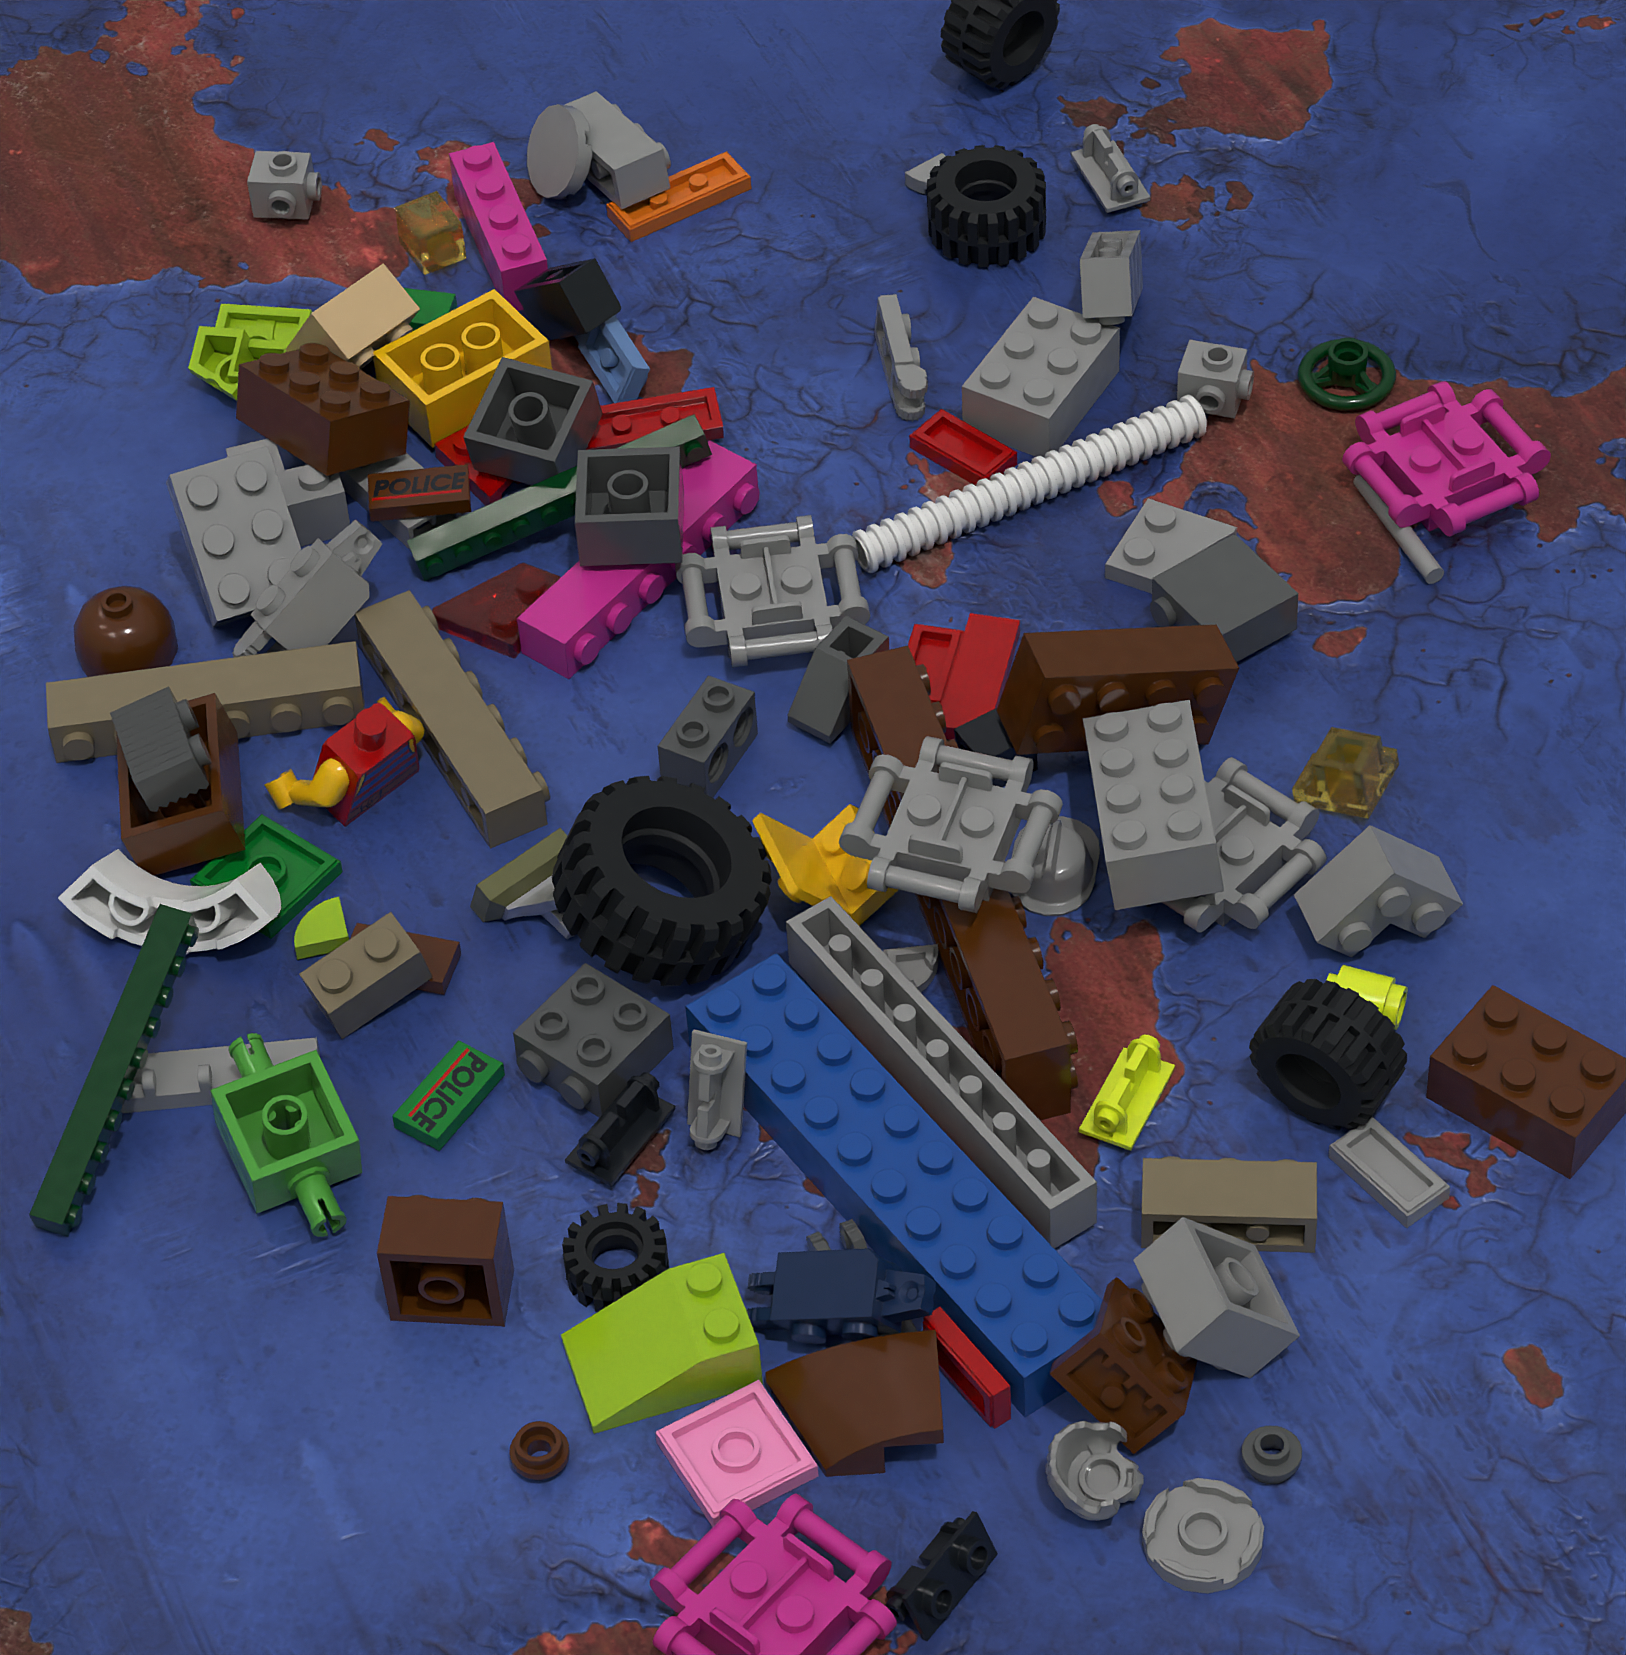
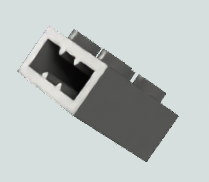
M1233 534L1153 577L1150 611L1155 622L1160 627L1217 624L1235 661L1238 662L1297 629L1298 592L1236 534Z
M584 963L513 1032L517 1056L516 1061L521 1072L531 1081L536 1083L542 1081L561 1093L562 1097L574 1108H585L599 1118L627 1086V1082L632 1076H640L643 1072L650 1073L674 1049L669 1013L587 963Z

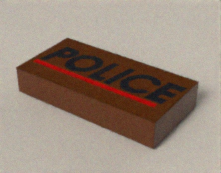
M468 464L368 474L371 522L471 512Z

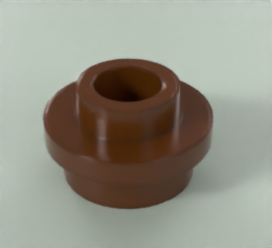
M536 1421L526 1424L517 1432L510 1445L512 1466L520 1475L529 1479L543 1480L553 1477L564 1469L569 1460L570 1450L566 1436L548 1422ZM538 1451L548 1452V1454L543 1456H532Z

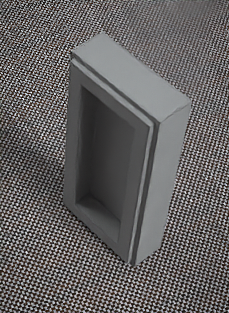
M1373 1117L1365 1125L1360 1124L1357 1129H1352L1329 1145V1158L1406 1228L1449 1199L1450 1186Z

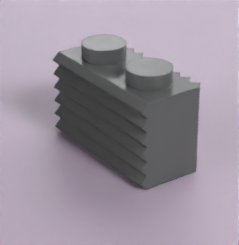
M168 686L110 712L132 776L131 778L150 811L157 812L160 806L167 807L169 802L177 803L180 797L187 798L189 793L197 794L199 788L207 789L209 782L203 767L211 764L212 761L199 734L192 736L191 731L199 728V724L187 699L177 702Z

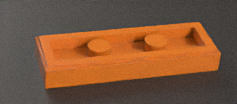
M726 151L669 176L670 189L624 209L619 208L613 201L607 203V217L630 242H633L750 190L751 176Z

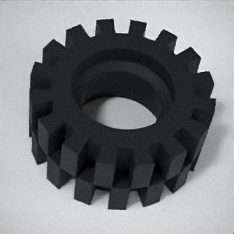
M617 1203V1212L609 1213L607 1204L597 1206L599 1216L593 1217L587 1210L580 1215L581 1226L574 1222L569 1226V1238L564 1237L562 1244L566 1280H568V1286L572 1295L574 1296L578 1293L579 1303L586 1308L594 1300L595 1312H599L607 1307V1305L612 1304L669 1269L664 1229L660 1230L659 1221L653 1215L649 1219L646 1218L645 1209L637 1206L631 1215L628 1213V1205L626 1203ZM611 1249H628L638 1255V1258L633 1263L618 1269H607L594 1263L596 1257Z

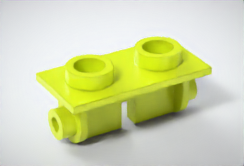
M1144 1034L1139 1039L1132 1040L1128 1049H1122L1083 1120L1079 1133L1130 1151L1132 1150L1175 1070L1174 1064L1161 1060L1160 1043L1156 1038Z

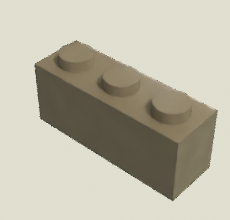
M1175 1156L1143 1158L1141 1248L1149 1247L1178 1220L1185 1217L1254 1244L1258 1251L1315 1253L1317 1162H1297L1290 1159L1244 1161L1235 1158L1205 1160L1182 1159Z

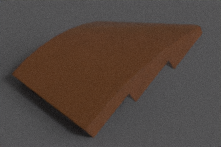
M936 1330L898 1333L840 1344L807 1354L765 1372L767 1390L770 1394H775L789 1415L791 1426L799 1438L807 1442L811 1448L813 1459L826 1477L885 1473L884 1447L944 1443Z

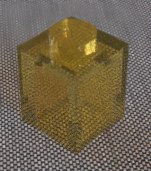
M437 191L394 207L400 244L424 275L466 259L462 223Z

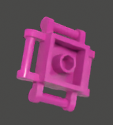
M1441 381L1428 387L1427 393L1384 411L1375 413L1370 410L1358 415L1355 419V426L1363 442L1351 445L1343 454L1342 461L1351 473L1355 475L1360 474L1389 508L1388 515L1399 527L1405 528L1421 522L1428 531L1440 528L1445 535L1450 537L1464 531L1466 524L1516 503L1524 506L1536 501L1539 498V488L1532 474L1541 471L1548 464L1551 453L1540 441H1532L1503 409V400L1492 389L1481 391L1474 397L1471 403L1461 406L1456 400L1452 387L1446 381ZM1489 422L1517 455L1509 458L1480 425ZM1400 425V432L1391 436L1386 433L1387 430Z
M796 1493L784 1501L776 1517L768 1525L757 1519L754 1512L739 1499H732L719 1512L720 1520L671 1569L662 1568L650 1580L651 1589L656 1596L678 1613L677 1616H671L666 1619L658 1628L653 1638V1646L665 1655H861L876 1638L880 1640L885 1639L897 1626L896 1618L884 1604L874 1599H868L888 1576L892 1565L891 1560L877 1550L868 1552L816 1515L813 1512L812 1503ZM798 1532L852 1570L854 1575L846 1583L834 1575L831 1562L799 1540L795 1535ZM737 1537L748 1544L698 1595L688 1588Z

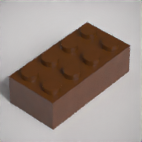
M1217 624L1024 633L996 711L1017 755L1088 751L1083 718L1151 707L1161 703L1190 700L1198 745H1206L1211 740L1239 667Z

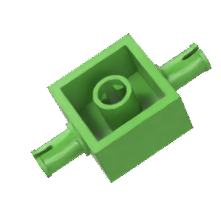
M247 1034V1039L251 1045L248 1048L249 1052L242 1037H239L231 1043L228 1051L234 1059L242 1078L213 1088L210 1091L216 1126L256 1213H260L298 1198L311 1225L310 1229L314 1236H328L324 1226L326 1218L332 1232L335 1233L346 1224L347 1218L344 1212L341 1211L330 1185L362 1173L359 1138L317 1050H313L273 1065L260 1034Z

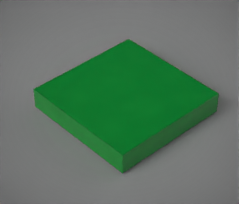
M261 814L244 830L246 850L212 859L190 879L191 886H210L229 882L261 863L272 877L281 899V910L277 917L259 930L260 933L272 939L343 871L340 860Z

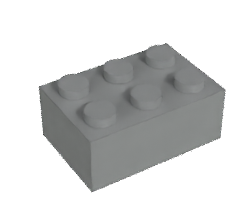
M1032 297L962 385L963 421L1002 444L1035 457H1045L1046 452L1058 451L1119 372L1120 328L1114 325H1101L1094 318H1083V314Z
M268 445L170 474L166 481L213 627L251 616L250 614L256 609V603L260 595L268 587L277 585L290 570L293 558L301 550Z

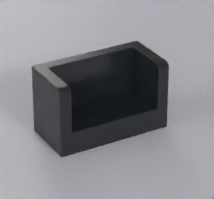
M595 258L550 267L514 291L532 325L548 340L587 334L621 311V305Z

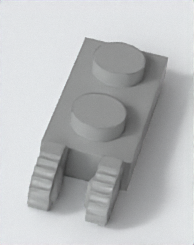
M897 294L880 295L877 300L874 334L890 396L898 417L900 416L902 420L918 421L925 414L924 396L927 393L928 380L926 371L920 367L918 348L910 347L909 344L911 341L910 317L908 313H901Z

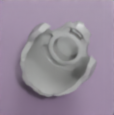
M1087 1421L1068 1424L1059 1433L1054 1435L1052 1442L1048 1446L1049 1453L1047 1454V1463L1045 1465L1048 1485L1055 1496L1061 1500L1065 1508L1086 1520L1098 1521L1113 1517L1118 1513L1120 1503L1137 1499L1144 1484V1475L1138 1470L1139 1466L1134 1461L1124 1458L1117 1450L1119 1441L1127 1442V1432L1120 1425L1114 1422L1090 1423Z

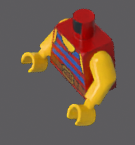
M382 697L371 707L360 711L355 719L324 742L312 780H297L292 769L281 773L279 778L264 785L278 809L285 808L292 803L301 806L325 807L346 827L419 772L420 767L416 744L424 736V727L416 717L395 710L388 700Z

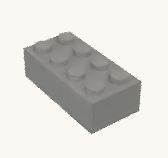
M1190 700L1161 703L1151 707L1083 718L1103 848L1115 910L1223 892L1224 886Z

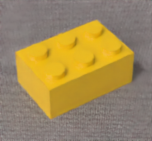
M495 289L373 351L376 379L389 384L391 389L410 400L408 424L432 448L435 447L434 444L470 424L502 357L552 370L549 340Z

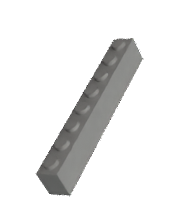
M832 896L786 921L789 964L1053 1248L1058 1247L1097 1223V1181Z

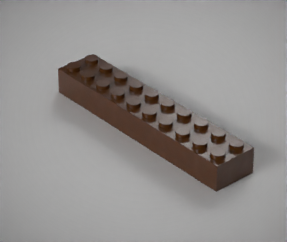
M908 645L847 660L851 732L868 774L874 758L882 754L893 756L900 760L904 766L915 768L919 760L923 740L926 736L943 739L945 746L958 748L954 739L946 740L944 735L946 732V721L942 706L939 701L931 703L928 696L931 695V686L924 664H915ZM890 790L882 809L889 828L904 793ZM994 888L989 901L982 900L978 912L973 913L960 910L958 903L915 894L934 944H938L939 958L976 1052L1040 1121L1071 1113V1089L1078 1088L1077 1073L1071 1055L1078 1053L1077 1039L1071 1022L1069 1020L1062 1022L1058 1014L1061 1005L1054 980L1052 978L1044 980L1041 970L1044 965L1039 943L1036 937L1027 938L1024 931L1027 927L1026 915L1020 897L1011 898L1008 891Z

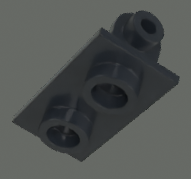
M643 1072L640 1076H632L627 1082V1086L587 1134L582 1135L577 1146L565 1159V1163L612 1187L676 1109L675 1105L658 1097L657 1090L660 1087L658 1080L647 1072Z
M972 1511L966 1520L957 1517L953 1522H944L940 1527V1532L919 1556L922 1564L927 1566L926 1569L912 1565L898 1583L886 1593L888 1601L885 1606L893 1613L896 1620L902 1622L907 1616L911 1617L922 1639L925 1641L930 1639L998 1555L977 1512Z

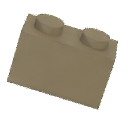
M389 912L299 973L313 1000L341 1039L433 978L420 950L392 912Z

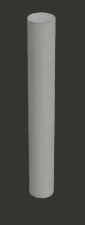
M1357 475L1353 481L1355 487L1428 584L1438 582L1443 577L1444 570L1411 526L1399 527L1388 515V506L1361 475Z

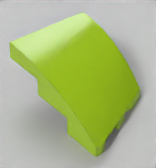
M221 304L215 327H198L188 369L198 378L237 401L239 364L258 360L260 356L267 353L282 354L287 352L285 349L310 316L312 310Z

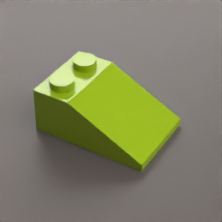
M725 1253L669 1268L561 1334L562 1343L594 1434L725 1396L757 1380L763 1384L759 1343Z

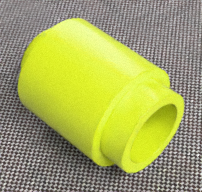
M1342 965L1338 975L1329 973L1326 980L1335 982L1342 988H1350L1359 993V996L1365 1000H1370L1395 1025L1393 1029L1397 1030L1406 1004L1408 992L1406 986L1396 984V979L1393 977Z

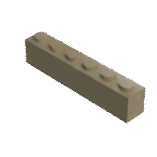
M408 590L357 611L354 617L360 649L399 709L416 717L422 723L424 736L421 743L490 849L547 825L545 802L550 800V793L543 776L539 771L534 773L530 771L521 743L516 737L508 738L497 707L493 703L486 705L482 699V690L475 674L471 670L463 671L454 643L450 638L444 640L441 638L436 618L430 607L424 606L421 608L411 591Z
M356 641L46 683L47 726L56 763L117 755V736L110 712L168 686L177 702L183 699L192 700L215 693L238 733V739L348 724L356 718L360 711L365 709L363 680Z

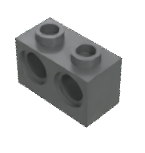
M708 675L657 746L660 775L677 778V784L687 787L690 783L705 788L703 793L713 798L758 735L755 692Z

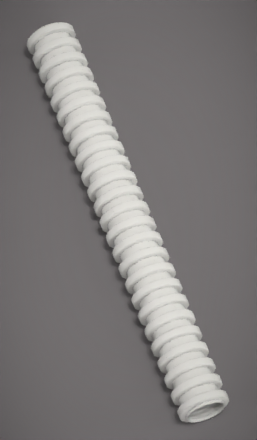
M1185 395L1180 398L1179 402L1177 400L1170 401L1166 407L1158 406L1154 408L1152 413L1147 411L1141 413L1139 418L1131 417L1127 419L1125 424L1120 422L1114 424L1112 429H1102L1099 435L1095 433L1090 434L1086 437L1085 441L1083 439L1073 441L1072 447L1068 444L1063 445L1059 448L1058 452L1052 450L1046 452L1045 457L1037 456L1032 458L1031 463L1028 461L1020 463L1017 469L1014 467L1007 468L1004 471V475L999 472L991 475L990 480L987 478L978 480L976 486L968 484L964 486L963 492L959 489L951 491L949 498L942 495L936 498L935 503L932 501L923 503L921 509L917 506L910 508L907 515L904 512L898 513L894 516V521L890 518L883 519L880 522V527L877 524H871L867 526L866 532L861 529L854 531L852 537L855 538L858 549V558L856 560L865 571L874 573L878 570L879 565L883 568L891 566L893 559L896 562L905 560L907 554L910 556L919 554L920 548L923 550L932 549L934 542L938 545L947 542L948 536L956 539L961 536L962 531L965 533L973 532L976 525L980 528L985 527L989 524L990 520L993 522L1001 520L1003 514L1006 516L1014 515L1017 508L1021 511L1026 510L1030 507L1031 503L1034 505L1042 503L1044 497L1047 499L1055 498L1058 492L1063 494L1069 492L1072 486L1074 488L1083 486L1085 480L1087 482L1096 481L1099 475L1102 477L1110 475L1112 469L1120 471L1125 468L1126 464L1129 466L1137 464L1139 458L1146 460L1151 458L1153 453L1157 455L1165 452L1166 447L1173 449L1178 447L1180 442L1187 443L1193 437H1202L1205 435L1207 427L1204 410L1193 396Z

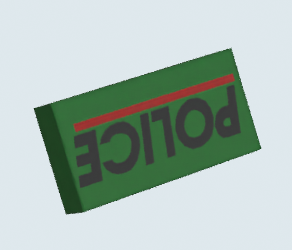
M458 1040L392 1115L394 1128L440 1151L505 1076L503 1063Z

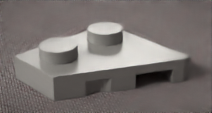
M1148 498L1106 562L1105 578L1152 594L1153 577L1229 536L1237 535V527Z

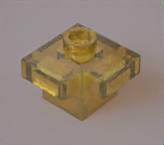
M1331 727L1318 751L1311 755L1293 786L1294 801L1298 804L1305 801L1317 809L1369 819L1399 766L1397 749L1382 746L1381 736Z

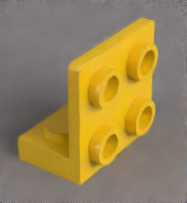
M849 804L813 838L763 813H759L752 822L761 838V843L767 854L766 857L774 863L780 875L778 879L779 887L792 901L796 903L804 901L814 906L832 896L860 926L898 891V889L889 887L886 892L869 889L867 887V878L872 860L849 855L840 847L839 839L844 827L854 821L859 808Z

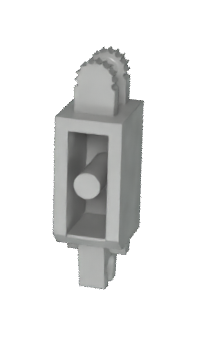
M354 520L328 544L317 538L311 546L300 550L293 558L290 570L277 585L268 587L260 595L256 603V609L250 614L255 622L235 644L234 651L232 652L233 656L255 655L272 637L276 642L267 653L328 645L369 599V583L362 577V574L382 546L381 541L363 524Z

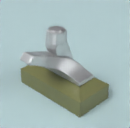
M561 828L476 885L470 907L483 923L500 918L508 920L521 916L542 915L566 939L573 937L562 921L565 912H558L553 897L555 889L552 883L553 867L567 838V835Z

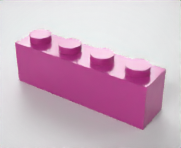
M491 142L449 153L455 198L496 291L517 311L524 310L514 291L548 269L547 259L495 143Z

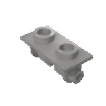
M1098 124L1088 126L1084 131L1083 149L1071 152V157L1105 211L1109 213L1150 201L1151 197L1115 141H1111L1108 129Z
M694 1029L691 1040L687 1124L691 1125L689 1134L695 1141L696 1147L710 1150L717 1146V1142L725 1134L741 1137L747 1042Z

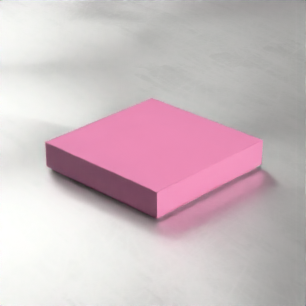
M759 1380L655 1432L658 1446L712 1527L720 1520L719 1512L734 1498L739 1499L751 1510H754L818 1477L817 1463Z

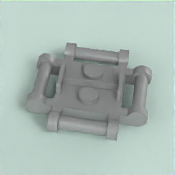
M811 515L797 516L796 522L726 530V526L710 527L714 557L703 558L696 553L683 554V563H675L676 577L683 584L688 621L684 627L687 642L694 647L727 644L732 668L748 666V660L814 652L816 646L845 616L864 625L870 620L869 605L867 600L861 596L855 560L858 558L855 538L848 534H838L831 537L827 543L816 544ZM798 542L799 546L791 547L790 543ZM741 549V554L730 555V550ZM835 567L841 602L839 605L827 606L821 569ZM717 582L723 617L721 620H713L708 615L704 584Z
M926 736L923 740L919 760L915 768L904 766L900 760L890 755L882 754L874 758L868 774L871 779L854 821L844 827L839 844L843 851L849 855L872 860L867 878V887L869 889L886 892L889 887L958 903L960 910L977 913L982 900L989 901L994 888L1013 893H1026L1030 890L1036 874L1033 868L1034 862L1048 827L1057 821L1063 803L1057 794L1049 790L1040 789L1032 794L1026 793L1032 777L1033 759L1015 756L1013 760L945 746L943 739ZM993 779L1007 781L1005 788L994 786ZM890 790L904 793L887 835L875 834L873 830ZM1021 819L1027 820L1012 859L1005 861Z
M1233 757L1223 762L1216 776L1209 783L1205 781L1224 891L1162 902L1184 916V923L1199 933L1206 930L1214 921L1224 927L1232 918L1247 928L1256 929L1268 918V910L1306 874H1315L1327 861L1326 854L1319 844L1313 840L1304 839L1316 825L1319 819V810L1305 801L1298 804L1249 774L1247 766ZM1270 811L1286 822L1281 827L1270 821Z

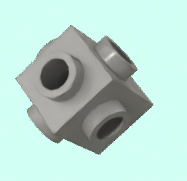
M289 151L255 152L247 180L253 217L309 219L313 201H319L322 193L320 172H314L311 153Z
M1189 340L1178 370L1177 401L1179 402L1180 398L1185 395H1191L1200 403L1204 413L1235 419L1241 399L1249 400L1253 389L1254 371L1247 370L1248 349Z

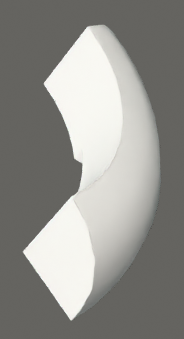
M119 849L92 864L58 897L73 914L111 939L119 937L140 946L144 943L160 904L192 913L195 923L199 928V934L195 945L189 947L186 954L216 948L219 950L238 943L266 926L277 917L281 910V899L272 877L261 863L229 882L210 886H187L165 881L151 875L129 860Z

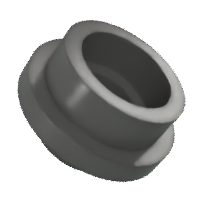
M1263 1426L1253 1430L1245 1438L1242 1445V1461L1245 1468L1259 1482L1279 1484L1288 1480L1300 1467L1302 1447L1298 1438L1291 1431L1279 1426ZM1276 1449L1281 1452L1278 1454H1268L1263 1450Z

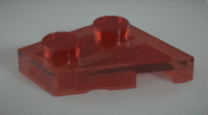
M522 562L434 607L432 612L436 618L439 630L515 659L521 652L517 618L561 577Z

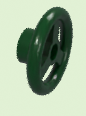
M1341 338L1323 342L1308 351L1299 364L1298 381L1304 393L1319 405L1340 411H1356L1372 407L1390 394L1395 385L1396 370L1391 358L1379 347L1355 338ZM1328 357V364L1319 372L1312 373L1315 365L1323 358ZM1368 359L1377 364L1381 371V380L1378 385L1372 382L1366 374ZM1337 384L1341 387H1352L1361 395L1340 396L1329 393L1321 387Z

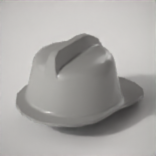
M1059 816L1056 822L1049 825L1034 862L1033 868L1036 874L1030 890L1026 893L1011 892L1013 897L1019 896L1026 910L1042 916H1062L1082 906L1089 899L1094 887L1100 855L1099 839L1094 831L1079 820ZM1024 828L1020 830L1015 840L1012 857L1019 843Z

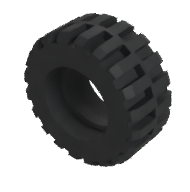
M638 776L629 778L627 783L621 780L607 785L603 788L602 792L593 794L585 802L557 856V861L553 867L552 883L555 888L553 897L559 913L565 912L562 917L563 924L571 936H579L581 939L580 947L590 957H593L595 954L606 961L604 967L617 974L620 970L633 975L632 980L648 984L651 980H659L661 986H680L684 979H686L688 985L706 981L710 976L721 974L730 967L735 958H738L768 904L771 894L769 885L772 877L769 862L764 860L767 854L760 838L752 837L751 824L742 814L738 817L730 811L731 804L720 796L715 800L703 793L705 788L694 783H690L688 787L677 784V778L661 776L657 781H651L649 776ZM630 864L648 865L667 872L678 879L691 892L694 898L674 896L656 889L644 881Z

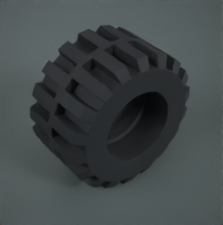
M951 0L950 7L946 10L943 19L945 23L941 28L940 37L943 38L941 43L942 52L946 53L945 57L948 61L992 88L1005 89L1008 85L1013 86L1022 77H1026L1032 72L1035 65L1039 64L1044 57L1047 48L1050 47L1053 34L1059 22L1057 17L1060 13V4L1057 3V0Z
M985 145L974 146V149L971 150L963 148L955 151V156H945L941 159L940 166H934L930 172V179H927L929 236L932 237V244L936 249H942L943 255L947 258H958L961 264L969 265L975 263L978 264V267H989V264L1007 265L1009 260L1015 259L1019 261L1027 256V251H1034L1039 246V240L1043 239L1046 233V182L1042 169L1037 168V162L1031 157L1023 158V152L1015 149L1008 151L1005 150V146L997 145L993 148H985Z
M1307 979L1305 983L1300 981L1294 983L1254 1033V1037L1249 1045V1049L1252 1051L1250 1055L1251 1063L1258 1070L1257 1076L1270 1089V1093L1277 1100L1283 1102L1289 1110L1297 1115H1302L1308 1121L1317 1125L1324 1124L1328 1128L1340 1130L1342 1127L1348 1130L1357 1129L1360 1124L1365 1125L1405 1071L1404 1065L1407 1063V1053L1402 1049L1405 1044L1401 1035L1393 1029L1395 1025L1378 1010L1379 1008L1370 1000H1365L1359 996V993L1350 988H1342L1337 983L1328 980L1322 983L1317 979Z

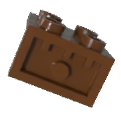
M1116 1277L1107 1284L1095 1328L1052 1363L1050 1375L1099 1422H1114L1124 1428L1127 1432V1442H1120L1135 1454L1185 1414L1197 1359L1189 1356L1182 1357L1169 1346L1163 1335L1165 1326L1161 1318L1154 1312L1146 1296L1135 1288L1130 1289Z

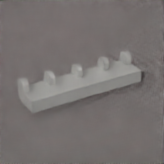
M317 1037L264 1042L273 1065L313 1050H317L320 1056ZM245 1044V1046H246V1048H247V1050H248V1052H249V1049H248V1048H250L251 1045H250V1044ZM229 1046L148 1053L144 1068L142 1070L138 1069L134 1078L135 1089L129 1101L125 1100L121 1112L132 1113L212 1105L211 1089L242 1078L234 1059L229 1054Z

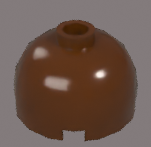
M112 587L93 595L82 606L74 624L75 652L87 677L170 666L178 651L175 625L169 610L158 597L140 587Z

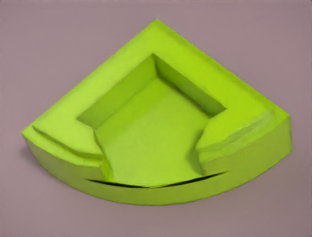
M339 896L319 903L301 919L294 936L297 960L330 953L349 940Z

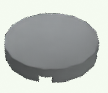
M560 104L548 106L538 116L531 130L527 147L528 172L531 183L537 193L546 198L562 200L567 199L566 195L568 194L574 195L582 187L589 173L592 160V144H586L585 132L590 133V126L583 113L573 106Z
M1203 1478L1183 1481L1182 1487L1174 1488L1170 1492L1169 1488L1159 1493L1145 1512L1142 1545L1148 1564L1164 1581L1184 1591L1209 1594L1231 1589L1251 1575L1262 1555L1264 1525L1261 1516H1258L1257 1511L1252 1507V1501L1242 1490L1223 1481Z

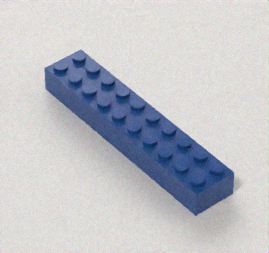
M775 953L687 1004L685 1009L690 1048L692 1031L694 1029L747 1042L744 1108L846 1221L850 1219L855 1221L858 1229H860L864 1236L865 1242L877 1255L897 1264L903 1272L924 1274L936 1281L933 1310L941 1307L1009 1383L1011 1403L1026 1418L1065 1393L1067 1390L1050 1375L1052 1363L1095 1328L1103 1300L787 963Z

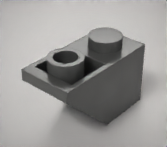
M845 616L816 646L787 715L788 722L831 743L850 723L847 660L889 650V636Z

